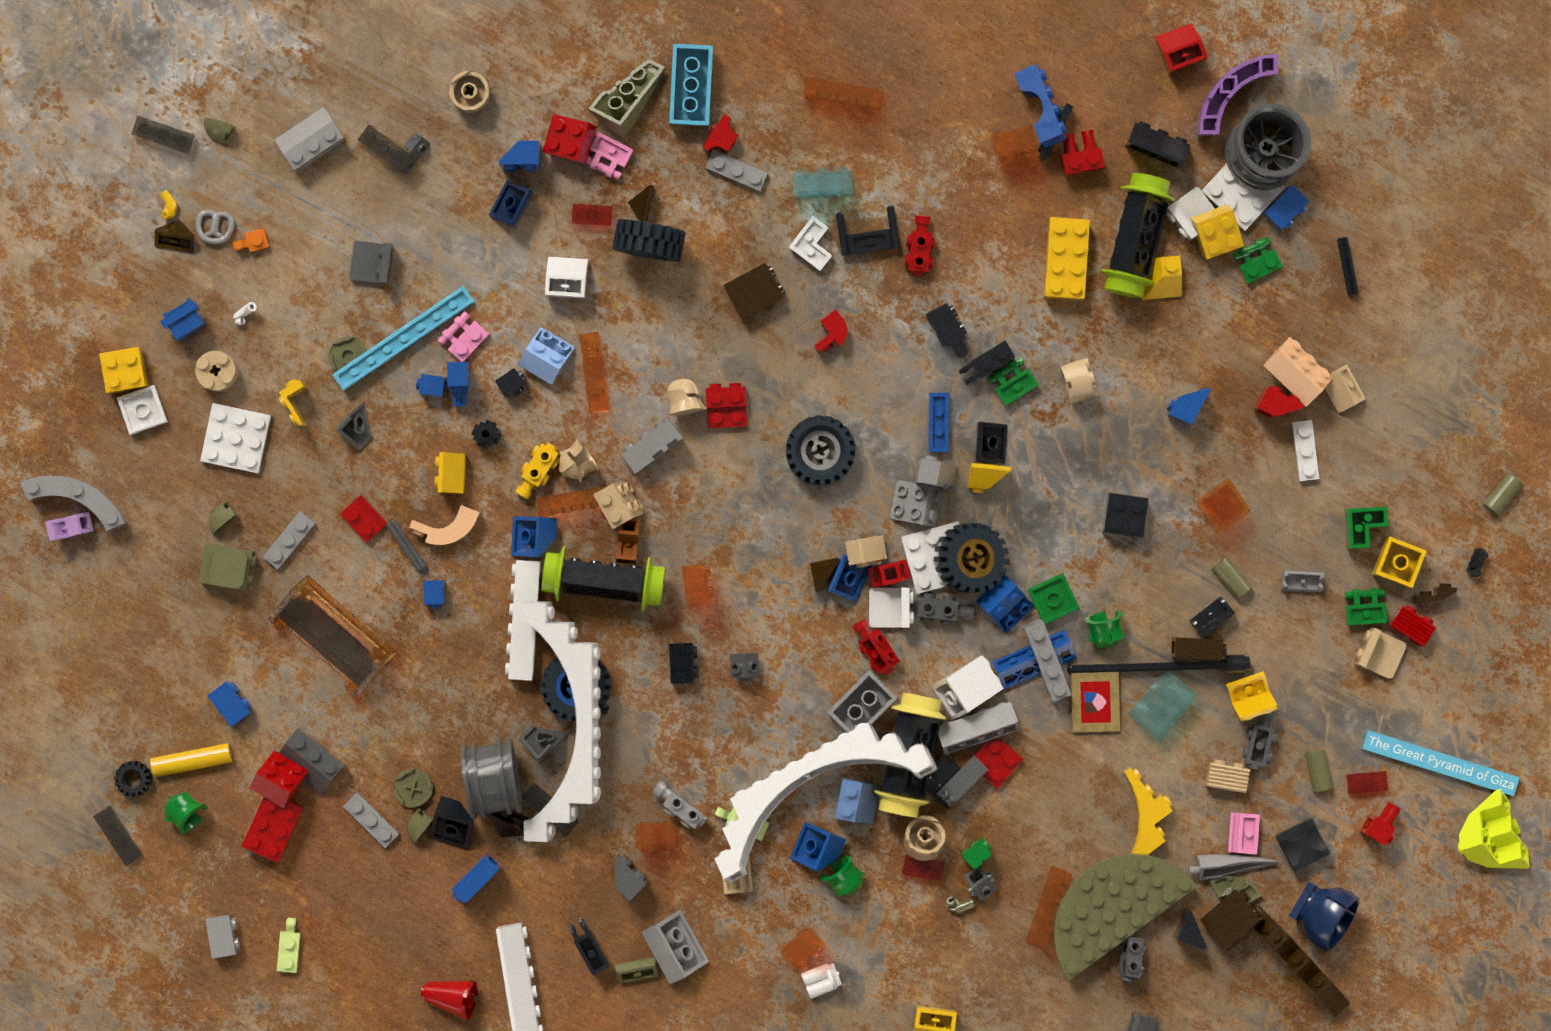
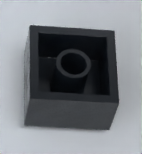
M1107 493L1102 532L1143 538L1149 498Z

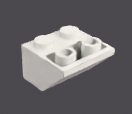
M548 257L545 296L586 299L588 259Z

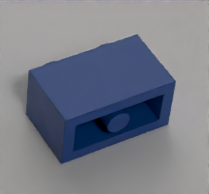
M1291 185L1262 215L1278 231L1282 228L1287 230L1294 223L1292 218L1296 214L1300 216L1308 208L1306 204L1309 200Z
M225 681L207 696L228 724L234 727L252 713L250 709L252 705L246 698L242 699L238 693L240 689L234 682Z

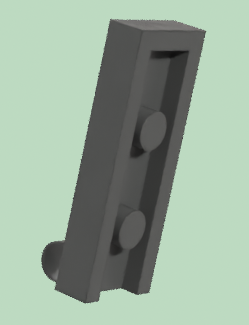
M973 756L936 795L951 808L988 769Z

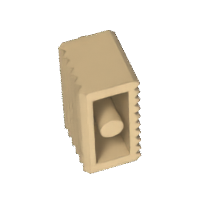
M883 535L845 542L849 565L856 564L857 568L881 564L880 560L887 559Z
M1214 759V763L1209 762L1205 786L1246 793L1250 769H1246L1245 764L1234 763L1233 766H1228L1226 761Z

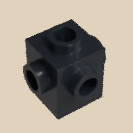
M486 419L485 423L480 421L479 425L475 424L471 435H474L473 440L477 441V446L487 450L488 446L493 448L494 444L498 445L502 434L499 433L500 429L496 428V423ZM485 430L489 431L490 433L489 437L484 438L482 436V433Z

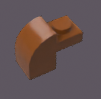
M633 518L619 526L616 563L636 564L640 518Z

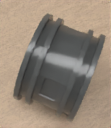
M507 738L505 743H503L502 739H498L497 744L477 747L476 743H472L471 748H467L466 744L461 745L464 786L472 820L477 819V815L487 818L488 813L507 811V814H512L514 809L518 813L523 812L519 770L512 738Z

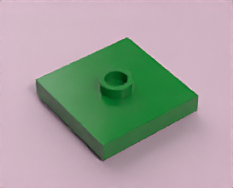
M1063 573L1027 589L1037 613L1045 625L1080 609Z

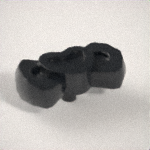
M1483 548L1474 550V554L1471 556V561L1468 564L1469 567L1466 569L1467 573L1472 577L1481 575V567L1484 565V560L1489 556L1488 552Z

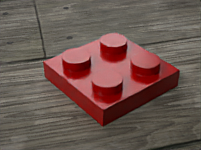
M998 737L986 741L973 755L988 769L982 776L997 789L1023 760L1021 756Z

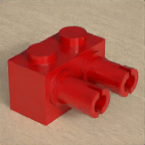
M1088 130V135L1087 131L1081 132L1084 144L1083 151L1076 150L1074 133H1070L1068 136L1065 134L1067 138L1063 141L1065 153L1061 156L1064 176L1104 169L1102 149L1096 147L1094 130Z
M1388 802L1379 817L1369 814L1360 832L1382 845L1390 844L1396 836L1393 822L1401 808Z

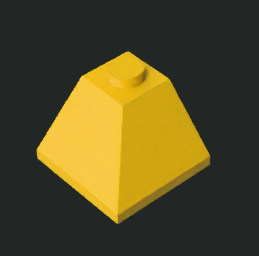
M1180 255L1155 258L1150 280L1155 283L1145 287L1142 300L1182 297Z
M971 463L967 488H972L971 492L983 493L984 490H988L1011 471V467Z

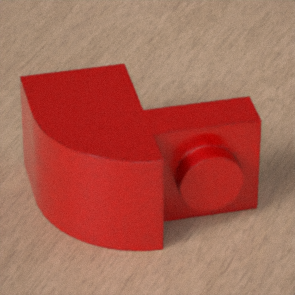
M835 309L820 321L829 335L814 345L818 353L821 351L826 353L833 347L832 342L834 341L840 347L846 339V322Z

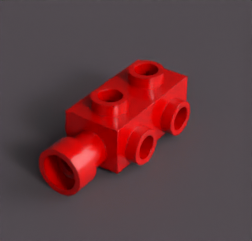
M915 216L916 231H912L911 235H907L906 247H910V253L905 255L904 266H907L908 271H912V275L923 276L924 272L928 273V269H932L933 257H930V249H934L935 237H932V233L928 232V225L931 223V217ZM923 238L925 240L924 245H919L917 240ZM916 258H922L923 263L917 265L915 262Z
M864 618L852 626L855 633L858 632L862 638L858 641L860 645L859 650L868 657L873 671H877L879 675L883 672L885 675H888L895 670L894 665L899 663L900 660L879 628L871 632L868 627L869 624Z

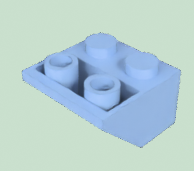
M541 327L525 349L518 365L552 385L575 347Z

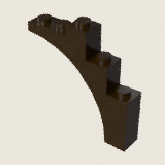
M1258 906L1263 912L1262 917L1265 921L1255 930L1293 969L1321 1002L1337 1016L1350 1002L1313 960L1297 945L1291 936Z

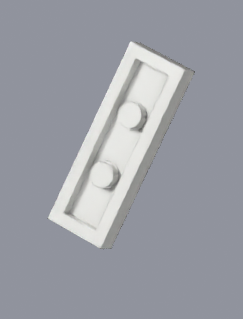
M1312 420L1292 422L1299 481L1319 479Z

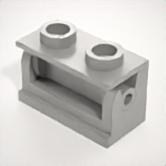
M232 914L205 919L212 959L236 955L238 949H240V941L238 937H235L234 930H237L236 919L232 918Z

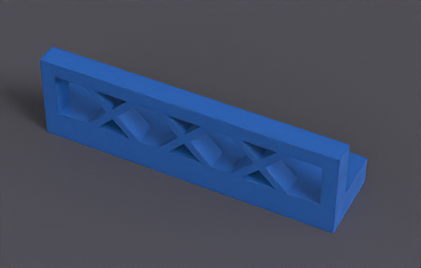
M1065 630L1050 636L1060 665L1077 658ZM1030 645L992 661L1004 690L1041 674ZM1069 649L1070 654L1064 657L1060 656L1062 652ZM1033 667L1031 671L1023 672L1025 668ZM1011 674L1015 675L1013 679L1005 682L1004 677Z

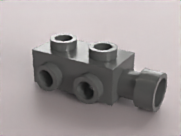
M924 593L923 597H919V601L915 600L914 612H917V617H921V621L933 622L934 618L941 619L940 623L952 624V621H957V617L973 621L974 605L966 604V606L958 605L959 601H955L953 596H943V599H935V594ZM926 604H930L932 606V610L930 612L924 610V606ZM946 606L951 607L952 612L950 614L944 612Z
M1275 712L1259 715L1258 725L1253 724L1252 727L1248 728L1246 738L1249 739L1248 747L1245 746L1243 749L1242 758H1245V763H1249V768L1260 770L1261 766L1265 767L1266 763L1270 764L1272 752H1269L1271 744H1275L1277 733H1273L1274 728H1270L1271 720H1274ZM1258 732H1263L1264 737L1262 739L1257 738ZM1254 751L1259 752V757L1256 759L1252 756Z
M1140 929L1122 941L1119 948L1118 978L1124 983H1133V980L1140 979L1143 974L1142 957L1145 954L1144 939L1137 938V933L1140 932Z

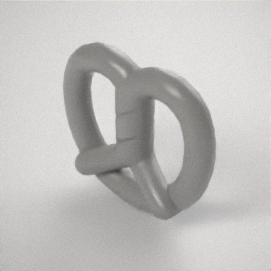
M203 210L198 214L195 222L197 235L202 241L209 244L227 242L235 226L233 216L224 211L216 213L212 210ZM205 216H211L210 231L203 233L201 228L202 219ZM222 217L227 218L229 222L228 230L224 236L218 232L219 220Z

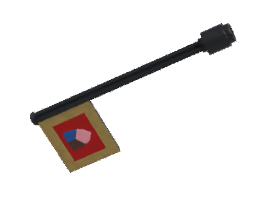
M1244 654L1226 655L1225 659L1221 661L1071 665L1070 663L1067 666V672L1071 675L1072 731H1120L1119 672L1222 669L1226 675L1245 674V672H1250V657Z

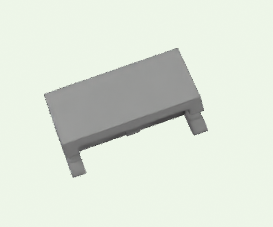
M1282 571L1281 590L1321 592L1323 590L1322 580L1324 579V572Z

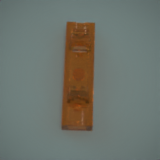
M599 332L579 334L589 413L609 411Z

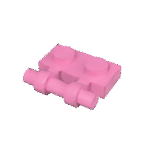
M598 132L590 150L596 154L594 158L588 157L587 164L590 165L589 168L593 170L598 169L605 173V176L619 180L622 173L615 169L617 165L625 168L634 150ZM601 157L612 161L610 166L599 162Z
M465 311L460 317L457 316L454 319L455 322L448 330L445 329L442 332L443 335L438 339L442 345L450 340L453 344L448 350L461 362H464L489 336V333L475 320L470 326L465 323L470 317ZM462 327L465 331L456 339L453 335Z

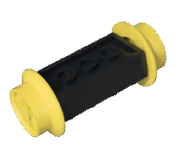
M903 692L901 703L891 707L892 709L911 713L898 712L894 731L901 738L907 752L912 746L923 744L929 750L933 759L941 720L928 717L946 720V717L939 712L942 700ZM887 765L882 789L884 791L874 790V793L881 797L879 810L917 818L919 807L929 803V801L919 798H925L930 774L919 778L914 772Z

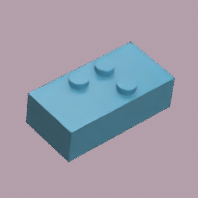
M673 44L669 124L710 125L713 46Z

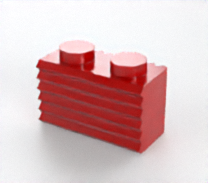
M1410 605L1406 607L1400 606L1388 626L1420 647H1424L1436 629L1432 625L1434 621L1425 615L1421 618L1416 614L1417 610Z

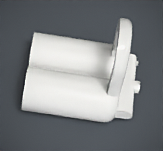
M834 963L829 965L823 964L801 973L811 999L831 992L837 986L842 985L839 978L840 974L836 971Z

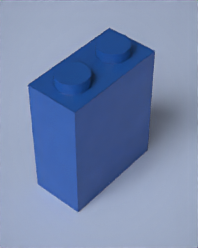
M487 853L451 889L454 892L452 896L459 903L463 901L466 904L501 866Z

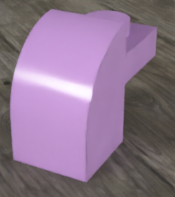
M89 512L45 522L50 541L71 538L94 531Z

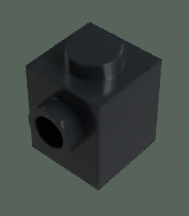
M513 368L496 379L495 382L505 398H508L511 395L516 397L524 392L523 387L526 386L524 381L527 379L521 370L517 372Z

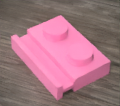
M1230 812L1227 852L1257 854L1259 814Z

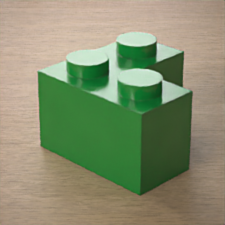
M1387 507L1344 509L1347 549L1369 548V528L1389 526Z

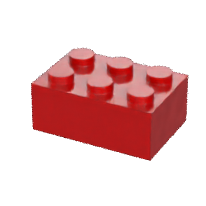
M263 797L241 847L277 863L280 862L305 807L289 801L282 808Z

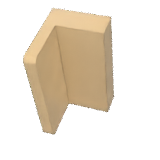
M1347 364L1330 373L1332 379L1325 387V390L1338 413L1366 399Z

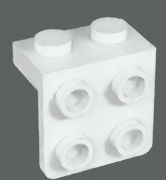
M1195 187L1167 208L1168 213L1166 215L1172 223L1175 222L1178 225V231L1181 236L1190 241L1198 235L1193 228L1190 218L1215 208L1201 189Z
M871 588L869 590V625L871 627L910 628V623H913V612H910V604H913V592H909V588Z

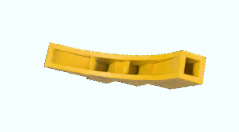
M1129 767L1123 773L1131 784L1139 815L1138 832L1131 853L1148 855L1166 842L1163 838L1166 834L1160 826L1155 827L1154 825L1173 811L1171 809L1173 804L1166 795L1162 797L1159 794L1153 798L1152 795L1155 793L1148 784L1144 786L1140 781L1143 777L1136 768L1132 770Z

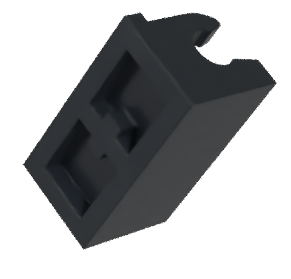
M1219 596L1189 621L1202 638H1205L1232 617L1235 612L1225 599Z

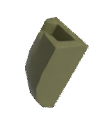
M204 118V128L208 136L216 142L229 145L235 126L219 120Z
M226 500L218 505L210 515L209 528L213 535L237 516Z
M419 807L413 813L407 825L409 839L414 844L433 821V818Z

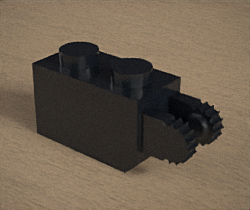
M945 303L927 313L925 316L941 345L946 348L952 346L954 352L959 357L966 356L968 350L963 339L966 338L964 334L967 331L962 322L958 324L955 318L957 312L953 305L949 306L948 303Z
M1005 340L973 359L970 364L960 369L959 373L964 374L972 367L975 368L977 374L967 378L965 381L968 385L1015 358V355Z
M580 918L578 921L585 934L579 936L572 924H569L568 928L574 938L578 951L594 976L610 967L611 963L593 931L588 928L584 919Z

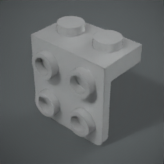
M898 480L890 518L935 527L938 519V507L942 499V488Z

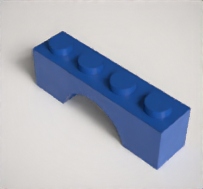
M1034 64L1014 73L1022 93L1025 96L1037 97L1042 101V116L1034 125L1041 145L1044 148H1048L1066 140L1065 132H1067L1064 121L1060 122L1058 115L1061 112L1057 103H1053L1052 97H1054L1052 88L1050 86L1047 87L1045 82L1048 79L1043 68L1040 69L1037 64Z

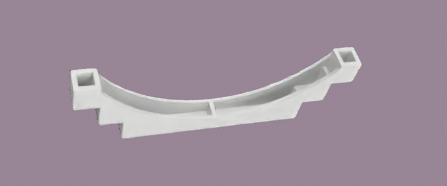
M524 602L523 623H529L543 636L556 653L567 674L576 709V740L572 760L560 788L540 813L534 818L524 821V841L548 842L552 840L555 836V825H553V822L570 823L575 821L578 816L576 803L593 804L598 802L601 796V789L598 787V779L601 775L600 767H598V759L601 755L600 747H598V739H600L601 735L600 728L598 727V719H600L601 714L598 707V699L601 693L598 687V680L600 678V668H598L600 648H598V643L575 642L578 634L575 622H552L555 615L552 602Z
M868 722L861 723L853 731L839 735L835 741L823 744L817 751L805 754L799 761L790 762L781 771L772 772L763 781H756L752 784V787L738 791L730 800L739 819L730 821L726 827L722 828L731 850H724L718 857L714 858L723 879L732 883L747 874L745 869L748 857L763 824L784 798L808 780L839 767L869 763L904 768L914 772L917 777L922 778L937 770L929 750L923 744H917L912 746L907 752L901 738L895 733L885 735L880 741L873 726Z

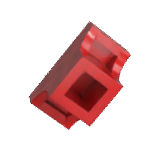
M724 114L718 124H713L707 133L709 137L702 146L708 153L713 149H721L729 153L739 138V135L730 128L731 118Z
M906 559L867 568L872 588L911 578Z

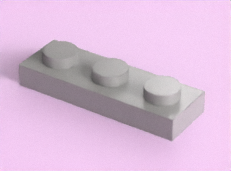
M713 150L706 166L707 170L759 192L768 175L767 172Z
M299 511L263 558L279 570L316 523Z
M358 792L343 806L384 848L400 834Z

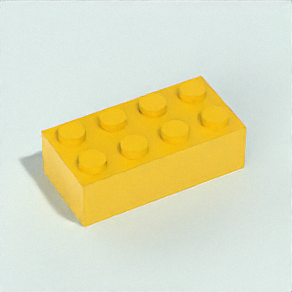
M1049 218L1043 298L1081 301L1085 299L1090 220Z

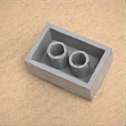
M868 670L827 713L849 733L861 723L868 722L871 725L897 697Z

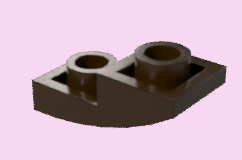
M1439 584V587H1434V595H1432V591H1420V595H1414V603H1427L1444 599L1457 592V588H1452L1451 584Z

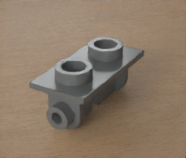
M417 133L411 135L404 145L409 149L406 153L401 149L393 159V165L407 175L414 168L419 157L426 152L430 143Z

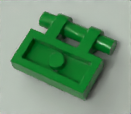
M1269 237L1262 240L1259 238L1255 240L1254 244L1248 247L1243 246L1239 248L1238 252L1233 254L1236 261L1243 258L1245 262L1238 268L1246 284L1283 267L1275 249L1269 252L1265 249V246L1272 244ZM1259 250L1261 256L1251 260L1249 254Z
M1021 357L1015 361L1012 359L1008 362L1007 366L1000 370H995L987 378L990 384L999 381L1001 384L995 391L1005 406L1039 385L1029 368L1023 372L1020 371L1019 367L1025 364ZM1013 371L1016 376L1006 382L1004 376Z
M1370 588V590L1363 591L1352 589V591L1344 592L1345 600L1353 599V605L1345 606L1347 625L1387 623L1386 603H1378V597H1385L1384 589ZM1370 598L1371 604L1360 605V599Z

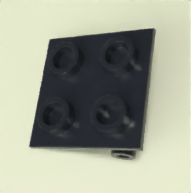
M942 754L935 763L937 770L929 775L926 791L949 809L947 804L936 793L961 768L945 754Z

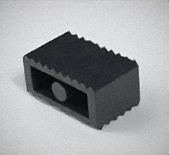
M693 643L669 644L671 684L695 682V678H699L698 666H694V658H698L697 646L693 647Z

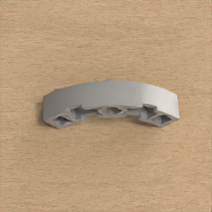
M39 476L20 482L29 501L49 496H63L82 503L99 518L106 531H112L128 524L116 503L103 491L87 482L64 476Z

